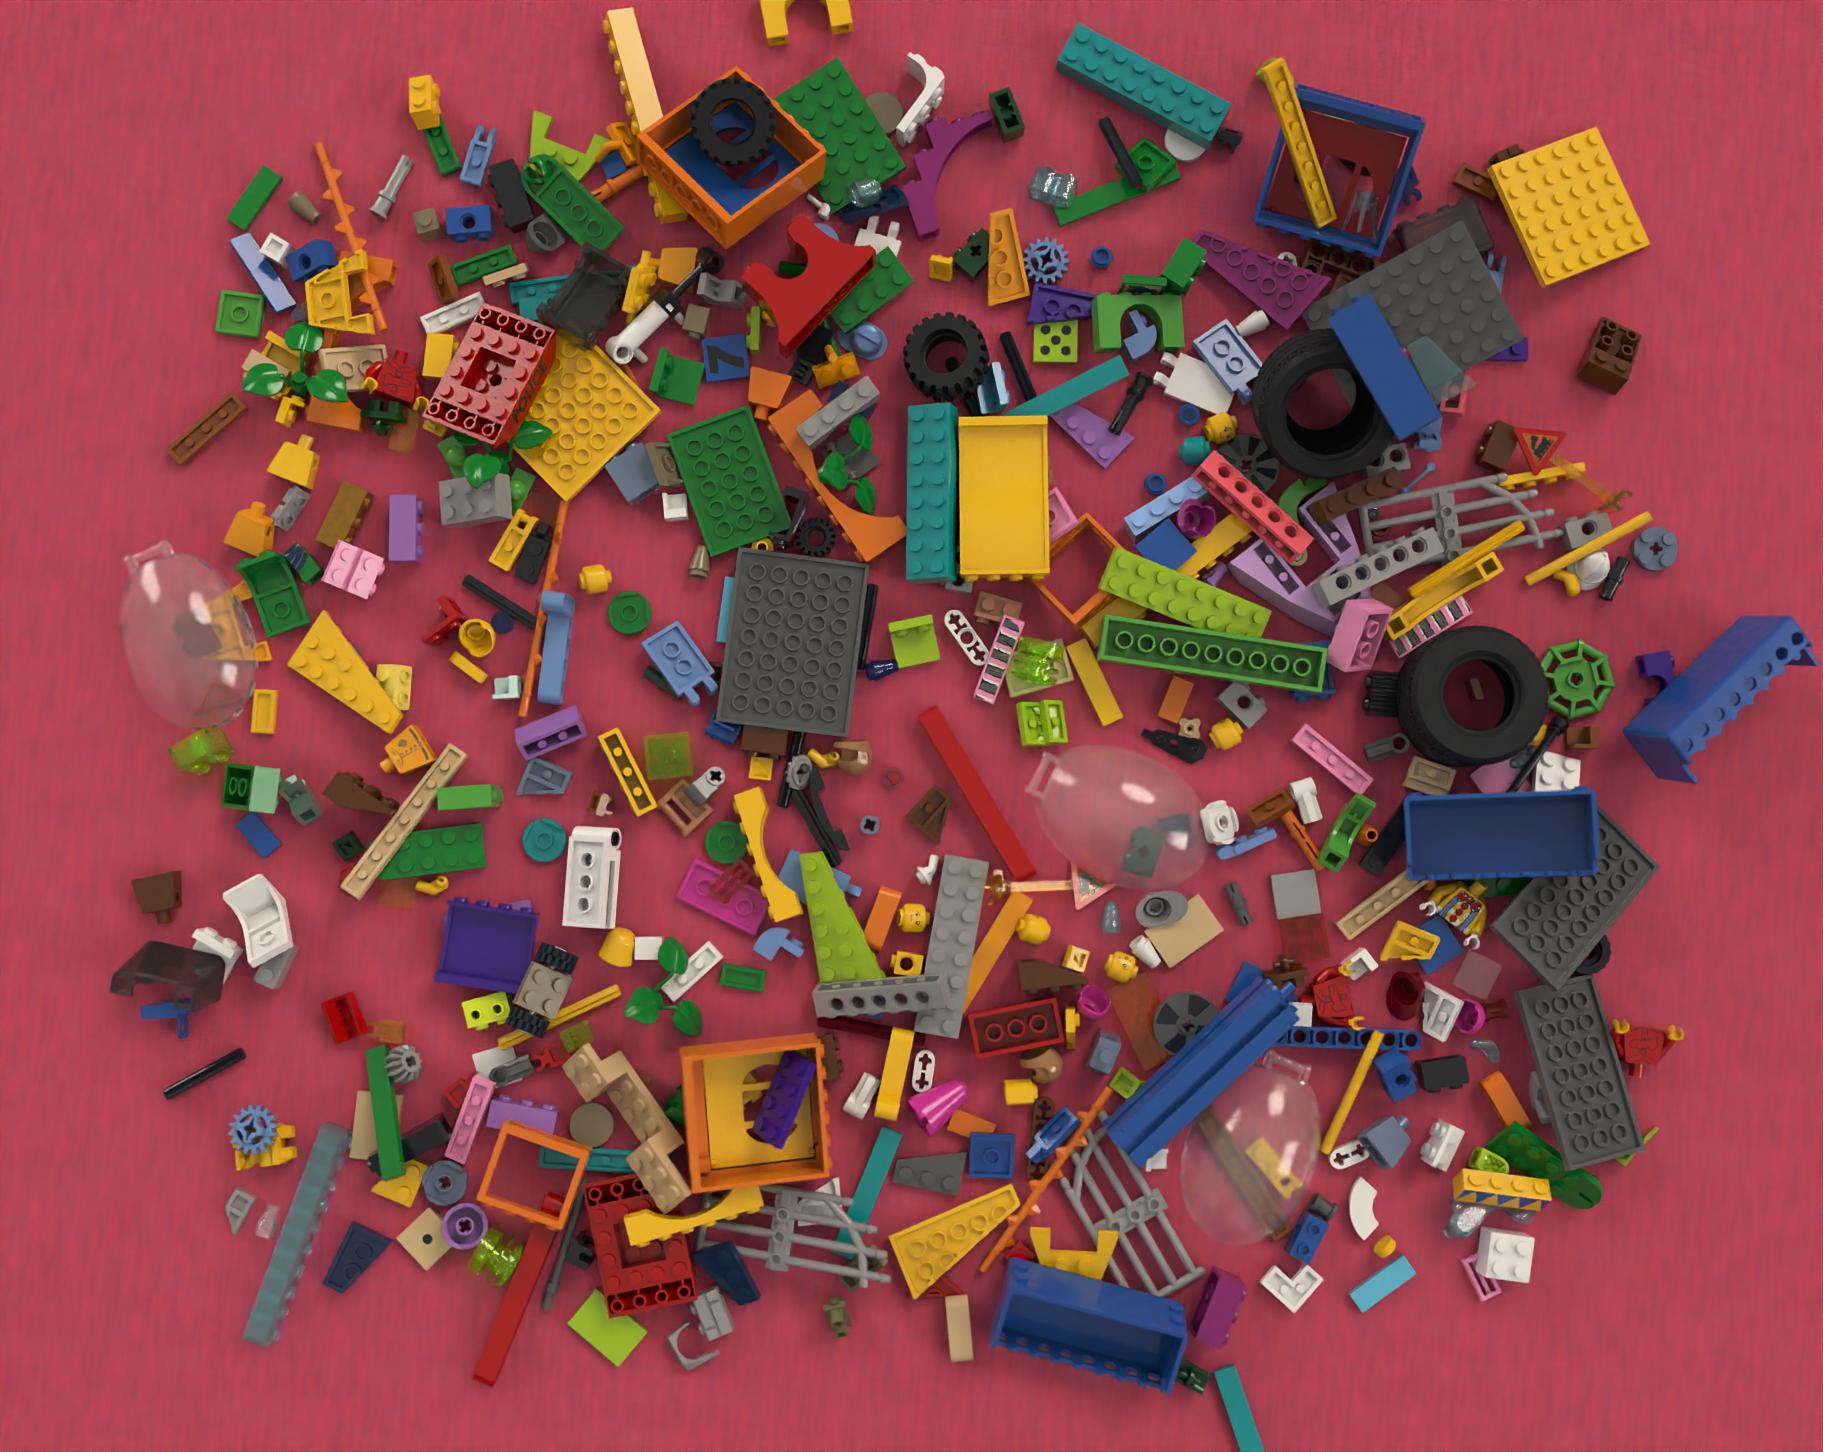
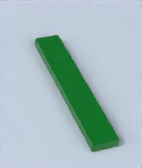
M1177 166L1166 174L1149 192L1179 181L1181 176ZM1123 177L1052 206V209L1061 228L1146 194V192L1140 188L1133 189L1127 178Z
M383 1044L365 1051L381 1178L382 1181L387 1182L406 1175L393 1076H388L389 1070L384 1068L388 1064L385 1058L389 1055V1046Z

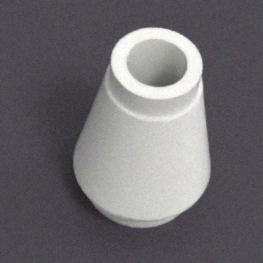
M1261 309L1259 311L1255 310L1235 328L1240 336L1244 337L1265 330V327L1270 324Z
M1140 935L1130 943L1131 953L1150 968L1156 967L1161 962L1149 938Z

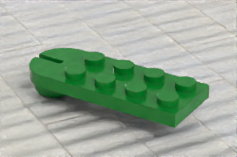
M540 154L526 159L529 163L534 164L543 176L541 177L530 165L523 163L521 181L526 192L595 260H598L626 227L556 158Z
M482 823L411 832L377 878L395 880L486 868L487 861ZM374 839V840L370 843V845L368 846L367 850L369 849V847L373 844V842H374L376 839Z
M1513 1121L1488 1140L1487 1148L1504 1158L1505 1161L1526 1176L1549 1180L1550 1192L1567 1205L1577 1209H1590L1595 1206V1203H1600L1603 1195V1186L1596 1176L1588 1173L1583 1168L1565 1171L1560 1152L1517 1121Z

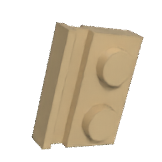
M526 262L482 278L485 286L492 284L493 288L506 284L505 279L513 277L514 281L526 277L525 272L530 270Z
M1412 756L1402 786L1426 795H1447L1456 770L1417 756Z

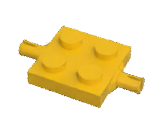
M642 250L640 263L631 269L622 311L628 312L625 322L627 325L652 300L650 293L657 279V274L655 273L657 267L649 265L651 252Z

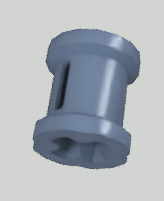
M867 815L862 818L860 828L863 833L872 835L878 832L880 822L877 817ZM867 819H870V821L875 820V830H865L864 825H866Z

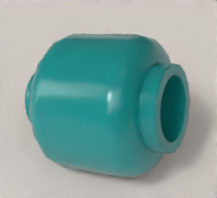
M1204 436L1187 437L1183 440V445L1178 448L1179 458L1184 459L1186 465L1202 464L1211 454L1210 441H1206Z

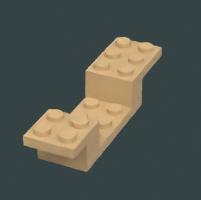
M589 1043L582 1046L562 1067L587 1103L605 1091L607 1092L610 1100L616 1105L624 1120L627 1121L636 1137L642 1143L626 1160L641 1180L644 1188L648 1190L655 1200L656 1205L665 1215L692 1194L691 1189L668 1158L670 1154L685 1142L621 1050L601 1061Z

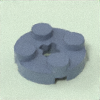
M1651 527L1640 532L1631 544L1633 559L1646 571H1660L1671 566L1678 553L1675 534L1660 527ZM1654 544L1659 547V552L1656 555H1653V551L1650 550V547L1654 546Z
M442 1159L427 1168L422 1178V1187L424 1186L427 1199L440 1206L457 1202L467 1191L469 1174L460 1163L454 1160ZM448 1177L451 1185L443 1188L440 1178Z

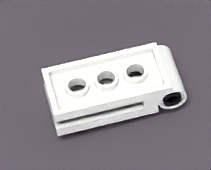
M576 826L572 836H569L562 926L615 929L621 851L617 849L620 847L622 840L621 832L618 828Z

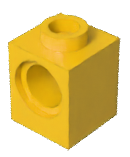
M897 950V955L892 954L890 967L894 968L893 973L905 976L920 975L924 955ZM905 957L913 961L912 967L908 970L900 966V961Z

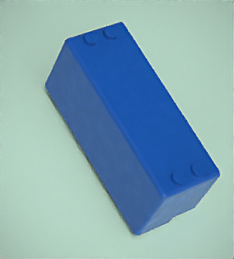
M1740 616L1628 723L1622 732L1658 779L1696 784L1698 779L1687 766L1692 763L1689 758L1696 751H1704L1706 749L1705 742L1712 735L1720 736L1722 734L1721 727L1728 720H1737V711L1743 705H1752L1754 702L1752 697L1759 690H1768V681L1775 675H1783L1785 673V665L1818 666L1820 662L1809 649L1813 644L1792 616Z
M1577 786L1571 790L1426 796H1422V793L1417 792L1408 793V796L1404 799L1406 872L1409 881L1592 876L1598 872L1597 860L1600 859L1597 799L1595 790L1589 789L1588 786Z
M1015 1257L1009 1260L990 1327L991 1348L996 1349V1346L999 1345L1006 1347L1010 1352L1018 1350L1028 1353L1032 1358L1040 1356L1050 1359L1054 1364L1062 1362L1072 1365L1077 1370L1081 1368L1092 1370L1099 1376L1103 1374L1114 1376L1121 1382L1129 1380L1138 1383L1140 1387L1151 1386L1158 1388L1160 1392L1165 1391V1395L1168 1396L1171 1394L1188 1341L1185 1310L1181 1302ZM1018 1342H1023L1027 1344V1346L1021 1345ZM1040 1348H1045L1049 1352L1043 1351ZM1061 1353L1067 1354L1070 1357H1065ZM1083 1359L1089 1360L1092 1363H1087ZM1105 1365H1109L1114 1369H1109ZM1126 1371H1131V1372L1135 1373L1136 1375H1131V1374H1129V1373L1126 1372ZM1148 1377H1153V1378L1157 1379L1158 1381H1153V1380H1151V1379L1148 1378Z

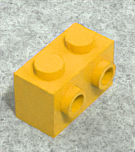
M431 75L409 78V113L418 130L440 127V88L437 83H434Z

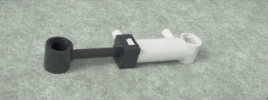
M708 246L699 249L696 254L698 266L671 293L661 287L651 297L653 301L618 336H613L606 342L605 348L608 355L619 364L628 363L633 358V355L641 363H646L648 357L638 347L668 317L674 318L680 325H683L685 317L680 313L683 307L676 300L700 277L701 273H719L724 267L722 255ZM713 257L712 261L707 264L709 258ZM623 347L619 353H616L618 348Z

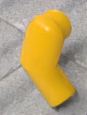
M1563 569L1554 573L1553 578L1564 581L1567 595L1574 597L1580 592L1581 585L1576 574Z
M814 748L806 755L820 768L834 767L838 764L837 760L840 759L839 754L835 751L821 755Z
M438 876L437 879L430 883L418 880L415 890L435 896L446 890L449 882L445 876Z

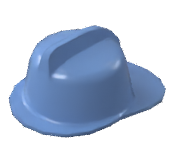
M864 320L846 335L838 328V341L847 351L853 352V354L866 360H875L885 353L887 338L884 332L877 326Z

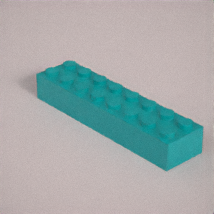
M1080 23L1075 27L1057 59L1056 71L1165 129L1177 133L1207 151L1228 116L1232 105L1226 100Z
M950 402L908 406L906 580L914 584L957 582L958 409Z

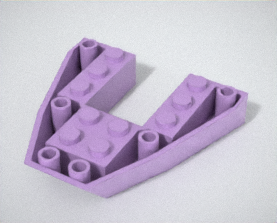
M1334 481L1297 509L1299 520L1335 563L1324 572L1329 571L1330 575L1337 572V567L1347 562L1350 566L1355 564V559L1361 556L1346 514L1318 526L1310 510V505L1337 492ZM1261 538L1226 565L1241 585L1296 621L1332 638L1346 600L1372 598L1370 587L1322 609L1311 585L1317 582L1318 579L1316 578L1305 587L1285 560ZM1355 570V576L1360 580L1361 574L1358 570ZM1336 579V585L1341 589L1342 583L1339 579Z

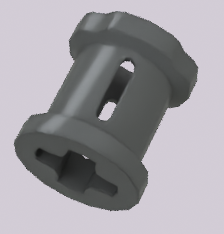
M1319 1192L1315 1193L1308 1204V1210H1314L1322 1215L1327 1222L1333 1218L1338 1208V1204L1330 1203Z

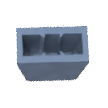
M1099 1028L1084 1067L1104 1076L1109 1075L1121 1048L1120 1036Z
M1400 1115L1397 1119L1393 1116L1381 1117L1355 1136L1380 1169H1390L1396 1165L1411 1143L1410 1137L1405 1132L1411 1123L1403 1115Z

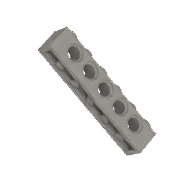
M1423 526L1412 531L1413 536L1408 539L1404 535L1393 540L1394 545L1389 548L1385 544L1375 549V554L1370 557L1366 553L1356 558V563L1351 566L1347 562L1337 567V572L1332 575L1328 571L1318 576V581L1311 585L1322 609L1443 552V546L1434 528L1431 527L1425 530ZM1412 543L1416 545L1417 552L1412 549ZM1393 552L1398 555V561L1393 558ZM1374 561L1379 563V570L1375 568ZM1355 570L1360 572V580L1355 576ZM1336 579H1339L1341 581V589L1337 587Z
M946 973L818 983L812 992L817 1017H826L828 1019L841 1015L853 1017L858 1014L876 1015L880 1012L895 1014L907 1010L911 1012H918L922 1009L941 1010L946 1008L950 1000ZM921 992H925L928 996H924ZM899 993L904 994L906 998L900 996Z

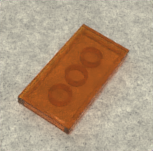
M1143 971L1137 974L1134 979L1130 978L1127 983H1119L1106 989L1105 992L1111 999V1004L1144 1071L1169 1060L1173 1055L1166 1052L1159 1045L1153 1032V1018L1161 1002L1146 972Z

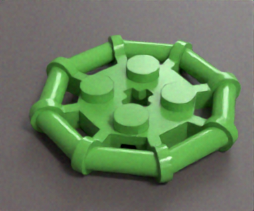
M1576 639V641L1557 646H1549L1540 664L1545 672L1544 675H1546V678L1551 679L1554 692L1548 697V707L1570 721L1573 718L1593 713L1599 714L1612 689L1616 688L1607 653L1603 654L1583 642V639ZM1575 650V657L1564 659L1561 653ZM1582 652L1596 660L1593 663L1584 660ZM1555 658L1558 662L1557 666L1553 669L1552 673H1547L1548 667ZM1598 665H1600L1604 681L1599 679L1596 668ZM1573 673L1575 676L1580 677L1577 686L1570 681ZM1598 686H1603L1600 694L1595 700L1593 697L1594 690L1598 688ZM1559 696L1561 699L1568 701V708L1553 699ZM1587 700L1590 704L1589 706L1575 709L1576 702Z

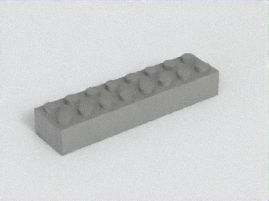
M949 854L944 856L924 975L946 973L950 1000L946 1008L941 1010L922 1009L918 1011L914 1031L956 1039L959 1037L989 866L988 861ZM921 992L924 996H928L925 992Z

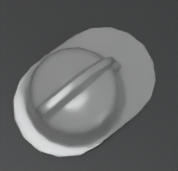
M1174 890L1149 892L1143 896L1136 906V919L1141 925L1150 928L1175 922L1187 913L1188 901L1183 894Z

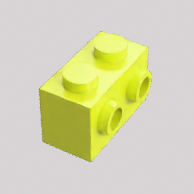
M496 992L462 1002L468 1028L475 1027L476 1031L488 1028V1023L497 1021V1025L505 1023L512 1006L514 1007L511 993Z

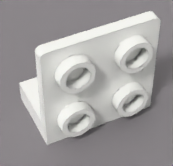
M1438 1119L1431 1126V1136L1428 1142H1425L1421 1147L1420 1159L1446 1172L1465 1131Z

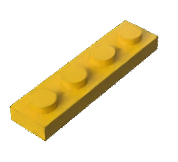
M1584 462L1542 469L1537 476L1534 475L1533 471L1509 475L1506 481L1496 482L1495 485L1506 491H1512L1515 489L1514 486L1522 485L1523 488H1530L1536 486V482L1544 481V484H1551L1557 482L1558 478L1565 477L1566 481L1579 478V474L1586 471Z

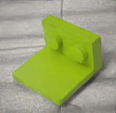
M932 614L888 623L897 668L900 669L940 660Z

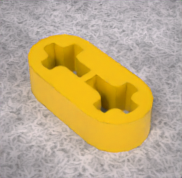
M456 650L449 658L453 664L480 684H483L489 676Z

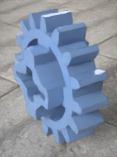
M1045 237L1044 242L1037 238L1036 245L1030 242L1028 246L1030 250L1025 249L1023 254L1026 256L1023 258V262L1026 264L1024 266L1025 272L1029 271L1027 278L1031 279L1034 277L1035 282L1042 281L1043 284H1047V281H1050L1052 285L1055 284V278L1061 281L1063 278L1061 273H1067L1068 268L1065 266L1069 265L1070 262L1069 259H1064L1068 256V251L1062 252L1064 245L1060 244L1057 246V239H1054L1051 243L1048 237ZM1054 252L1058 255L1060 262L1055 258ZM1049 255V262H1047L1046 265H1044V267L1042 268V262L1045 260V258L1047 259V256ZM1032 263L1036 265L1037 271L1033 268Z
M249 1105L248 1109L241 1108V1115H233L236 1119L235 1123H229L233 1127V1131L228 1132V1135H234V1138L230 1141L231 1144H238L236 1150L242 1151L244 1149V1154H251V1152L253 1154H260V1150L268 1151L267 1144L274 1145L273 1136H279L275 1129L280 1127V1124H274V1121L278 1118L277 1115L270 1116L272 1109L266 1108L264 1110L263 1105H258L257 1107Z

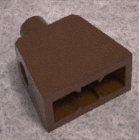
M171 871L131 880L142 912L144 914L156 912L158 925L172 922L170 909L182 906L181 871Z

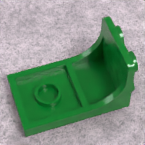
M268 550L260 553V557L255 559H242L238 562V565L233 567L234 571L245 579L251 590L268 638L312 623L292 566L284 555Z

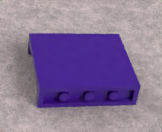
M454 896V900H448L446 904L449 905L439 971L435 972L434 981L517 994L533 958L540 913H535L534 908L521 907L520 910L512 909V905L499 903L498 907L490 906V902L485 900H476V903L467 902L468 898Z

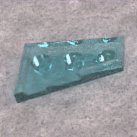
M1428 336L1406 346L1436 406L1477 386Z

